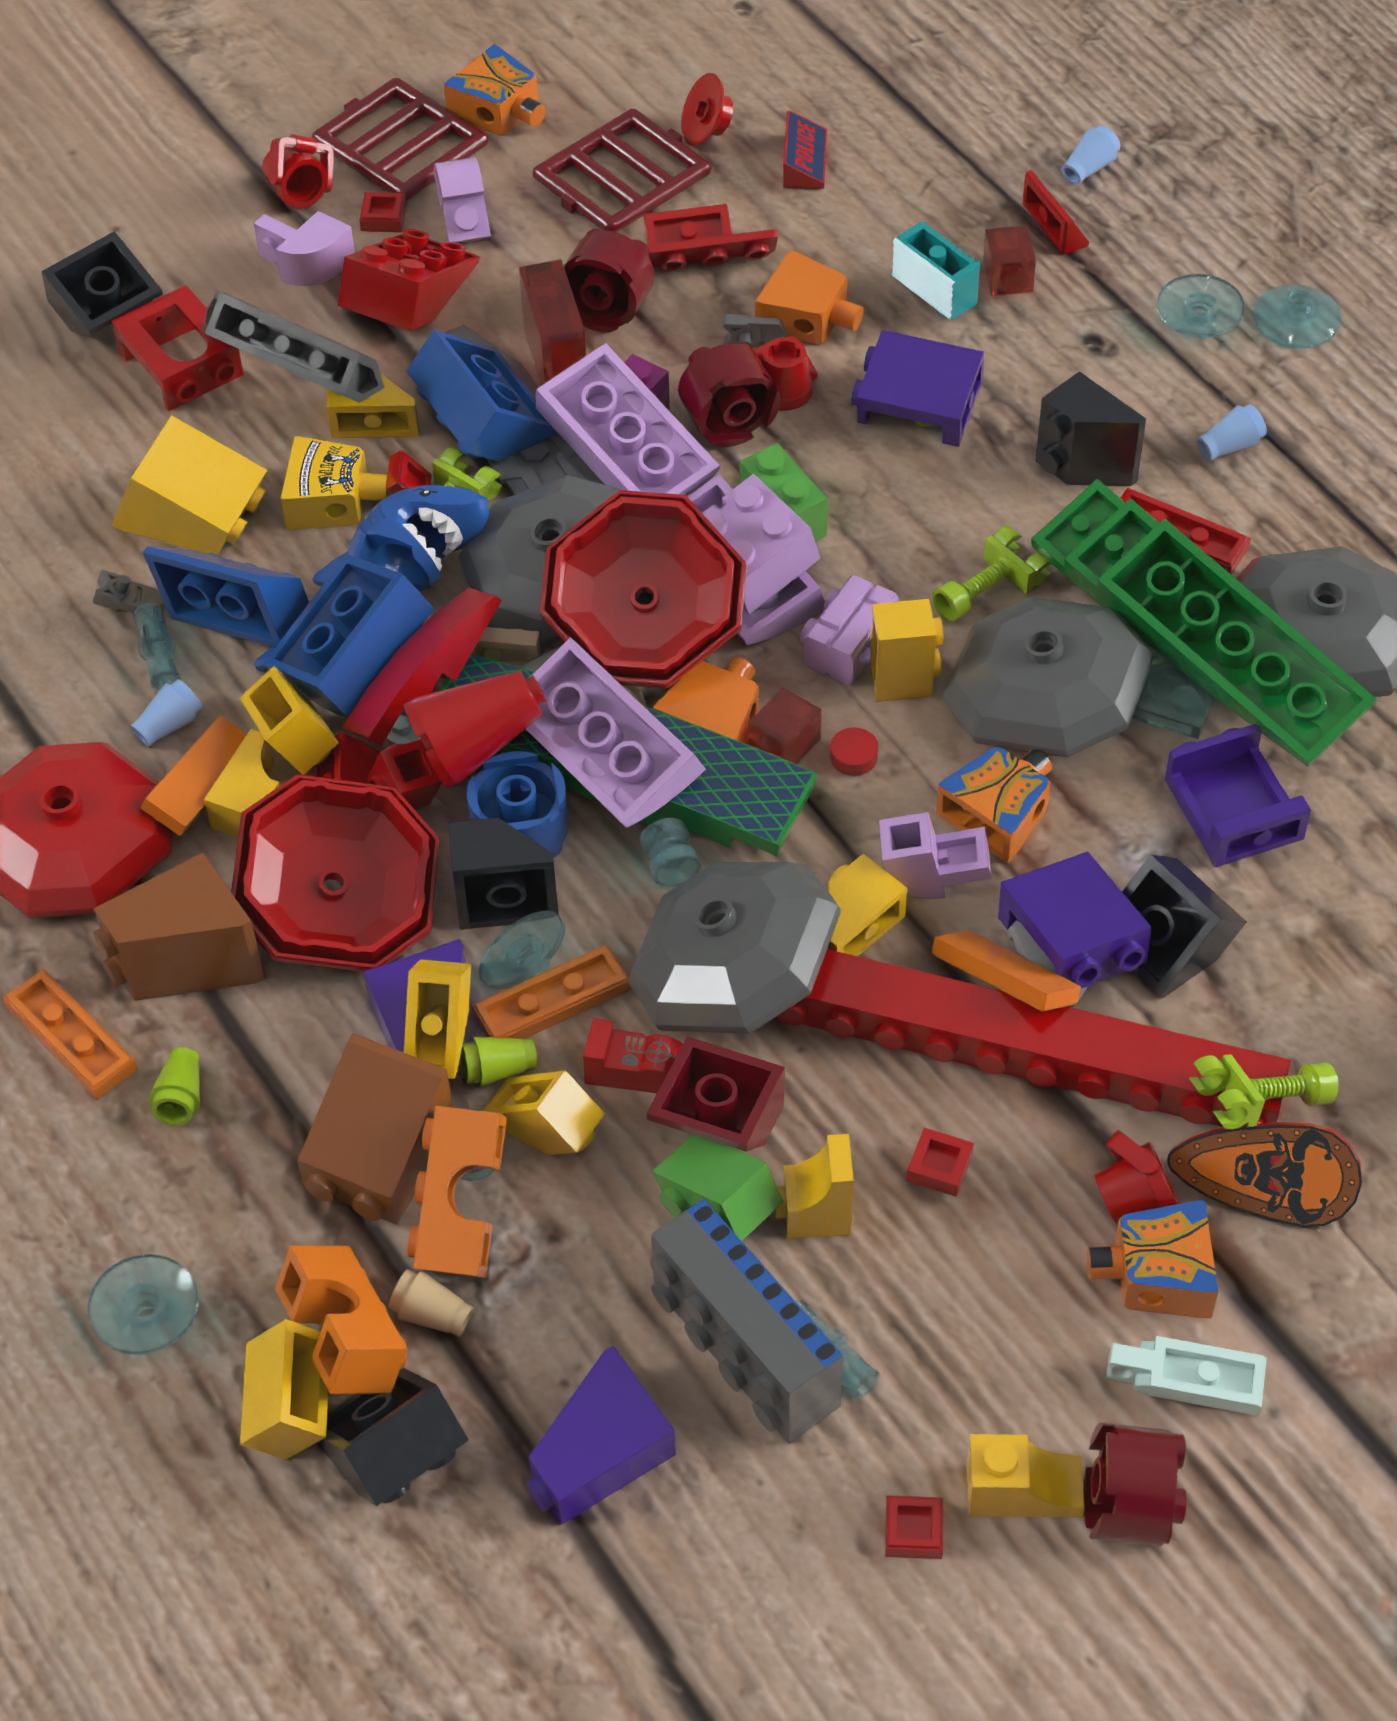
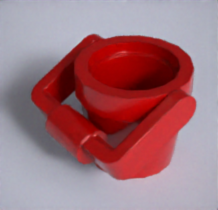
M292 134L289 137L275 138L271 142L270 151L263 160V175L275 188L281 200L288 206L295 209L307 208L315 204L324 192L329 193L332 189L333 149L330 145L318 143L315 138ZM319 153L320 161L308 154Z
M792 336L780 337L753 349L780 394L779 411L797 409L809 401L812 396V381L818 378V374L806 353L804 345L797 338Z
M1117 1130L1105 1144L1116 1163L1094 1175L1099 1191L1114 1222L1118 1224L1119 1218L1125 1214L1179 1204L1174 1187L1169 1181L1152 1143L1148 1142L1140 1146L1124 1133Z

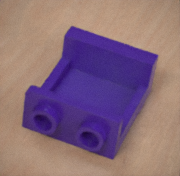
M882 330L876 347L869 346L864 361V372H866L864 379H857L853 387L851 405L857 406V423L866 425L872 411L941 426L942 443L959 447L983 381L984 351Z
M1257 724L1240 729L1231 728L1221 735L1198 742H1186L1169 752L1165 782L1215 868L1301 841L1305 838L1311 809L1302 795L1291 799L1287 796L1259 749L1262 732Z
M1088 851L1001 882L998 919L1007 930L1016 920L1019 921L1053 963L1055 973L1080 985L1081 988L1088 987L1094 982L1121 972L1131 971L1147 962L1151 926Z

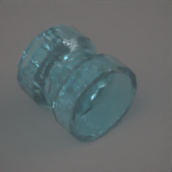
M677 818L657 820L642 831L640 844L644 854L649 859H652L650 870L654 881L658 885L675 887L699 872L701 862L696 850L689 846L690 834L682 820Z

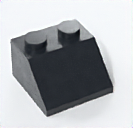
M115 231L41 271L48 303L71 331L89 336L110 325L111 320L163 295L160 286Z
M1079 371L1042 397L1035 461L1046 472L1055 475L1067 485H1091L1098 479L1105 486H1132L1138 481L1146 418Z
M473 818L466 821L448 823L452 875L460 930L559 920L552 852L500 818Z
M1150 854L1122 891L1151 926L1147 962L1132 971L1159 997L1165 998L1217 961L1247 923L1245 919L1178 858Z
M402 1368L399 1370L391 1393L356 1394L327 1414L326 1438L320 1440L317 1444L355 1492L373 1505L378 1506L381 1503H390L402 1497L410 1489V1482L425 1471L436 1470L449 1463L455 1457L456 1449L469 1439L437 1384Z

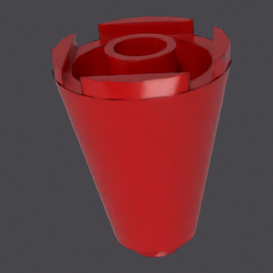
M517 671L418 696L404 703V708L417 738H421L427 750L425 754L445 787L451 788L459 785L543 715L539 705L547 700L534 675L525 679L522 672Z

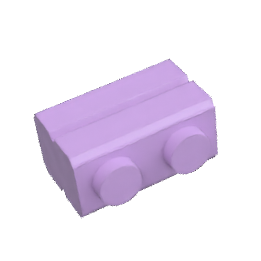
M855 575L849 577L841 589L834 587L826 597L823 613L817 620L810 618L802 630L800 643L804 645L803 662L806 667L824 675L827 672L831 678L844 684H853L870 660L872 604L898 602L899 597L897 594L879 585L874 587L872 582Z

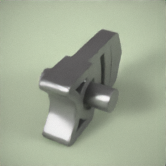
M736 314L724 315L723 327L728 333L723 337V344L747 343L751 347H759L773 339L786 337V329L781 319Z
M106 570L100 571L97 583L101 588L96 590L92 601L93 604L110 608L116 612L125 610L151 618L161 609L163 601L158 589L133 582L127 575H119Z

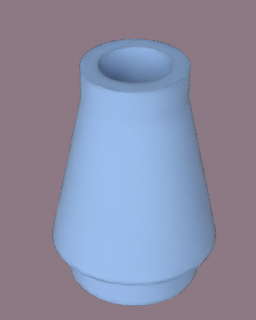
M1103 125L1087 129L1069 159L1061 167L1064 177L1069 182L1077 185L1086 177L1116 160L1117 152L1120 150V141L1116 134Z
M1248 404L1244 407L1237 405L1205 434L1197 437V445L1205 459L1211 461L1216 457L1258 445L1260 438L1267 434L1266 425L1261 414L1253 405Z
M177 679L171 685L168 683L163 685L144 712L130 727L135 735L146 746L150 747L157 740L196 720V713L203 706L194 692L184 682Z

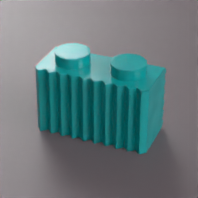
M920 222L897 236L892 242L895 245L892 248L894 250L892 254L894 257L892 263L894 265L891 269L894 271L891 275L908 287L910 291L916 293L937 309L940 314L950 320H954L977 305L980 262H974V257H968V253H962V248H956V244H950V240L944 239V235H938L939 231H933V226H927V222Z

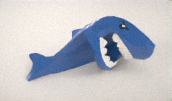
M442 485L416 486L398 491L381 500L365 516L350 542L348 551L318 571L312 578L314 584L322 587L346 554L401 573L418 591L426 590L442 577L440 574L442 558L454 551L463 549L482 532L489 516L487 498L470 489ZM275 647L270 648L256 659L254 663L256 670H269L263 665V662Z

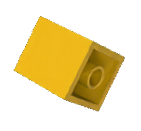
M171 415L131 477L111 526L121 531L207 554L219 555L226 542L235 545L247 524V521L241 518L247 510L254 514L267 490L260 487V484L267 470Z

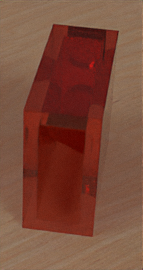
M561 259L519 267L524 332L541 386L586 356L585 330Z

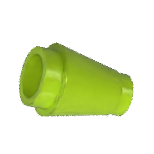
M471 1037L470 1042L462 1044L459 1068L465 1085L476 1083L477 1087L480 1088L526 1072L527 1070L536 1069L537 1053L532 1038Z
M177 1047L170 1051L169 1057L148 1096L151 1113L161 1123L172 1126L184 1125L200 1109V1057L196 1051L190 1048Z

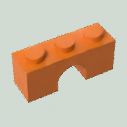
M435 1106L434 1118H426L422 1135V1147L424 1150H429L426 1172L419 1171L415 1186V1202L422 1204L419 1225L411 1226L407 1246L408 1257L415 1258L414 1269L486 1278L493 1224L484 1221L468 1220L462 1216L456 1207L454 1192L461 1177L472 1170L489 1169L500 1171L507 1117L502 1114Z
M290 1245L275 1290L291 1321L322 1325L311 1359L329 1393H391L399 1370L406 1363V1342L398 1333L387 1313L384 1303L380 1301L367 1277L365 1269L361 1267L350 1246Z

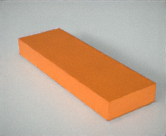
M220 715L149 793L140 808L181 837L206 808L205 797L247 733Z
M970 930L936 936L934 938L932 953L936 957L1043 1012L1078 1003L1081 990L1080 985Z
M608 944L471 1005L472 1013L486 1037L525 1039L630 991L631 986L628 983L629 977Z
M44 968L2 997L6 1008L96 1100L138 1070L136 1061Z

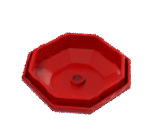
M619 490L546 548L539 613L564 642L571 637L619 684L668 689L741 630L747 563L686 495ZM643 592L650 593L654 597L652 602L646 605L639 604L636 598Z
M91 742L38 746L0 777V895L28 918L95 914L94 908L126 892L172 852L173 831L140 808L145 798L158 785L159 781L108 743Z
M296 774L241 812L231 893L252 921L256 940L274 961L365 972L392 962L430 934L440 838L395 787ZM329 879L336 880L341 884L342 888L337 891H331L325 887L324 882Z

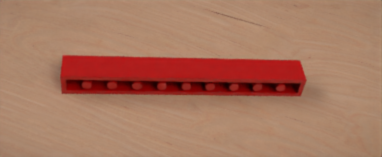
M829 949L825 953L811 994L775 1017L789 1025L797 1026L802 1024L827 1030L838 1037L864 1039L876 1042L882 1047L891 1050L905 1049L928 1055L930 1058L940 1062L954 1061L978 1067L989 1074L1003 1073L1028 1079L1030 1082L1043 1087L1056 1086L1080 1092L1088 1098L1110 1099L1130 1104L1141 1111H1159L1182 1117L1194 1124L1208 1123L1220 1127L1223 1126L1213 1111H1228L1218 1099L1222 1091L1209 1096L1202 1095L1197 1091L1189 1077L1202 1078L1206 1076H1202L1193 1064L1196 1060L1204 1056H1215L1218 1060H1221L1223 1055H1232L1249 1079L1288 1076L1291 1063L1290 1059L1068 1006L1043 1012L1001 990ZM1283 1097L1265 1099L1257 1124L1277 1122Z

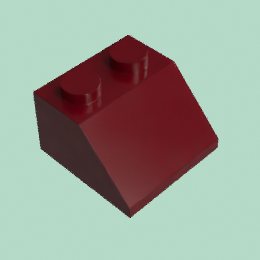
M687 1036L647 1111V1120L745 1152L764 1146L784 1107L785 1067Z

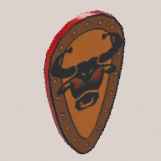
M1276 1122L1257 1124L1254 1127L1243 1125L1237 1129H1214L1190 1137L1174 1146L1169 1151L1167 1158L1169 1169L1186 1185L1207 1198L1270 1221L1299 1227L1325 1226L1343 1218L1356 1203L1363 1182L1361 1162L1351 1144L1334 1130L1311 1123Z

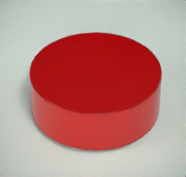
M856 727L843 729L836 733L831 740V763L839 772L847 775L865 774L872 770L877 763L878 741L872 733L865 729Z

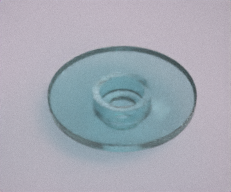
M1189 274L1171 280L1162 288L1158 296L1157 309L1163 322L1174 331L1190 337L1211 338L1224 335L1237 327L1244 314V300L1240 292L1232 284L1219 277L1206 274Z
M1289 284L1272 288L1258 299L1254 310V320L1260 332L1271 341L1292 348H1310L1324 344L1335 336L1340 327L1341 312L1336 302L1323 291L1306 285Z
M539 911L519 919L506 928L491 943L480 962L479 978L485 986L493 990L507 989L543 973L549 966L550 959L557 952L564 938L565 924L561 917L553 911Z
M137 1255L116 1263L101 1275L89 1297L88 1316L97 1337L111 1349L131 1355L155 1353L171 1346L188 1331L198 1310V1292L192 1276L180 1263L161 1255ZM152 1308L155 1310L149 1316L138 1317V1314L144 1309Z

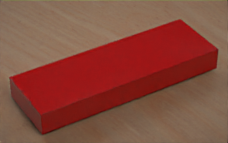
M1127 488L1120 497L1125 503L1131 498L1159 523L1165 518L1231 575L1249 549L1250 537L1150 496Z

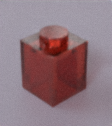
M1027 225L985 229L983 264L991 296L1033 292L1036 258Z
M784 687L748 723V745L794 764H798L821 740V709Z

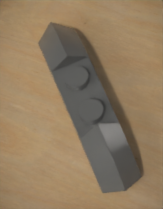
M217 290L207 307L202 332L357 402H362L384 389L377 361L357 350Z

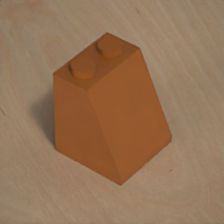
M204 853L94 908L100 929L94 931L93 934L101 951L107 958L102 961L103 966L115 987L124 984L134 1001L256 984L265 979L252 921Z
M353 1033L346 1044L297 1160L304 1188L322 1201L330 1202L334 1199L349 1205L366 1219L377 1221L381 1218L397 1225L415 1195L419 1171L426 1172L429 1150H424L422 1147L425 1120L427 1117L434 1118L435 1106L453 1108L447 1069Z

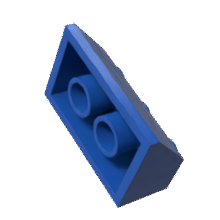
M433 330L406 370L417 385V393L429 402L438 413L436 415L437 420L456 437L458 448L473 459L483 457L501 461L554 436L557 432L536 409V398L497 348Z
M147 546L142 552L171 619L276 647L309 604L301 579L289 573H279L257 567L251 563H241L222 558L216 554H207L187 548Z
M346 554L263 662V665L269 670L275 666L313 702L328 711L348 719L368 686L397 650L423 625L434 610V607L403 574Z

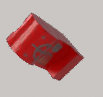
M593 1018L583 1054L584 1084L657 1094L683 1044L679 1040L666 1035L654 1034L644 1036L642 1033L614 1029V1021Z

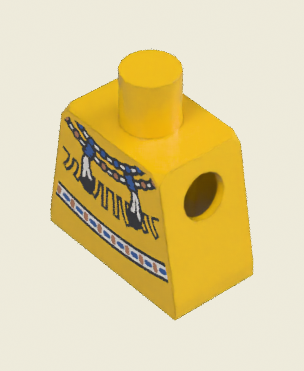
M294 436L281 494L286 530L356 525L360 522L364 500L381 501L390 496V492L386 490L388 474L367 473L365 453L360 447Z

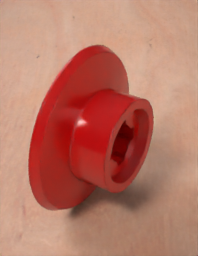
M707 73L701 76L695 82L686 98L681 117V130L685 142L689 145L701 144L711 135H722L730 124L733 115V102L730 97L724 94L722 81L714 73Z

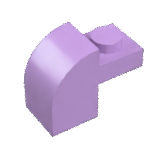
M472 157L434 163V175L440 209L443 210L448 242L461 244L490 239L491 234L484 200V187L477 158Z
M317 211L297 230L266 214L262 215L254 223L259 255L271 263L278 264L280 279L288 284L308 286L326 282L343 270L344 257L355 253L351 226L320 211Z
M929 812L879 820L882 861L885 870L907 887L908 895L930 899L946 898L945 886L992 878L985 827L935 835Z

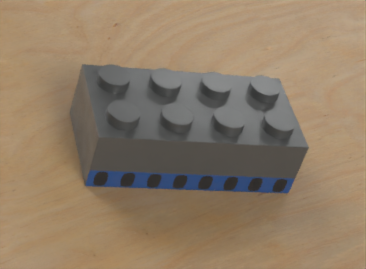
M704 1198L651 1234L652 1258L650 1259V1266L654 1277V1285L651 1286V1290L655 1299L667 1313L675 1311L684 1321L685 1331L699 1351L705 1352L708 1349L719 1362V1371L726 1383L736 1392L742 1389L752 1400V1407L757 1418L768 1431L773 1432L777 1429L790 1444L841 1407L843 1354Z

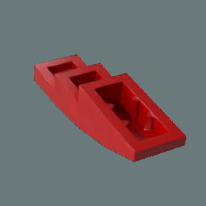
M467 588L437 611L397 650L368 686L342 728L355 737L382 746L402 710L405 709L404 703L412 700V698L430 694L440 677L453 682L456 681L502 600L495 595Z

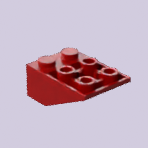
M414 229L405 230L400 235L385 238L380 243L365 246L362 250L344 257L337 306L412 332L433 322L479 263L480 256L466 252V248L461 244L454 242L440 243L429 239V235L426 232Z

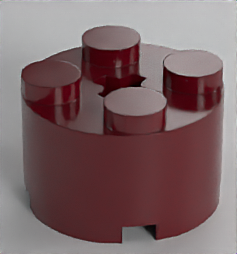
M599 229L589 230L579 241L557 276L556 294L562 307L566 303L575 313L572 318L580 325L594 331L612 332L618 330L621 325L628 324L633 320L654 282V270L649 259V248L644 242L637 239L632 240L617 232Z
M728 343L711 349L709 347H700L690 354L688 358L689 365L679 381L678 394L698 431L710 443L719 447L740 445L754 438L751 432L762 423L767 428L773 422L780 408L781 397L770 375L749 344Z
M1098 1423L1092 1434L1089 1450H1098L1099 1456L1095 1459L1093 1467H1086L1084 1478V1522L1086 1528L1093 1529L1089 1535L1090 1539L1158 1547L1163 1544H1169L1173 1523L1182 1524L1186 1514V1491L1183 1488H1177L1178 1469L1183 1467L1185 1460L1186 1441L1184 1435L1172 1433L1170 1430Z

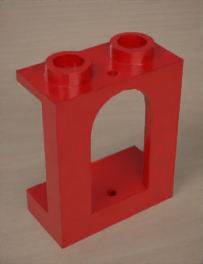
M187 285L111 320L118 353L126 362L136 358L161 387L165 408L168 412L244 375L239 349L202 332L207 308ZM194 329L207 343L205 352L198 358L189 361L172 359L160 347V345Z

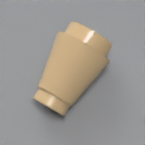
M406 1269L402 1274L388 1304V1309L398 1313V1320L446 1333H453L459 1337L466 1328L474 1309L473 1306L465 1303L463 1299L425 1271L421 1270L417 1274L409 1269Z

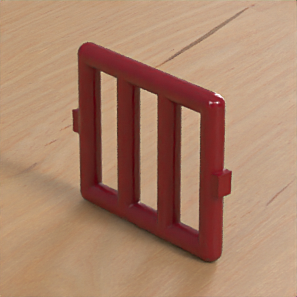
M400 78L391 79L361 100L357 98L352 99L344 105V112L318 128L312 134V138H315L318 143L328 144L332 147L334 157L387 192L406 193V201L436 181L434 163L469 158L485 147L489 140L488 135L484 131ZM395 96L409 103L348 146L335 138ZM424 113L437 121L376 164L363 156ZM452 131L465 139L405 182L391 174Z
M629 109L535 166L532 174L539 183L561 199V206L568 212L573 214L578 211L601 230L618 232L644 216V214L649 213L711 173L712 167L707 160L683 144L682 135L671 128L666 131L637 109ZM633 127L688 168L672 177L619 138L618 135ZM600 146H604L658 187L641 196L587 156V154ZM572 164L624 203L626 207L611 216L556 175V173Z

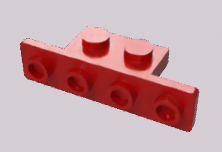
M727 204L644 214L643 218L647 247L650 250L649 259L653 268L661 267L663 270L668 271L681 269L686 266V263L701 261L706 265H717L726 262L728 258L745 256L748 260L762 259L776 250L778 241L776 229L732 234Z

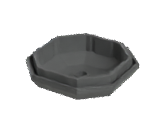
M566 475L494 502L489 506L488 520L482 532L470 541L458 555L470 588L495 595L502 600L487 627L539 631L540 646L542 647L562 640L539 613L546 548L620 489L576 476Z
M1340 546L1261 556L1253 559L1236 578L1374 697L1389 696L1396 690L1397 575L1393 571Z
M1030 596L979 620L971 627L943 693V698L975 743L1022 751L1039 749L1048 756L1069 757L1127 730L1152 665L1154 653L1127 619L1115 609Z
M713 862L662 896L633 965L628 983L658 1030L750 1034L811 994L841 909L808 864L793 862Z

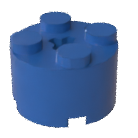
M514 751L491 757L483 764V770L475 778L472 775L468 782L467 801L470 819L500 818L552 852L553 858L556 857L563 848V842L567 836L569 826L566 788L562 773L552 763L550 767L539 761L538 755L530 752Z

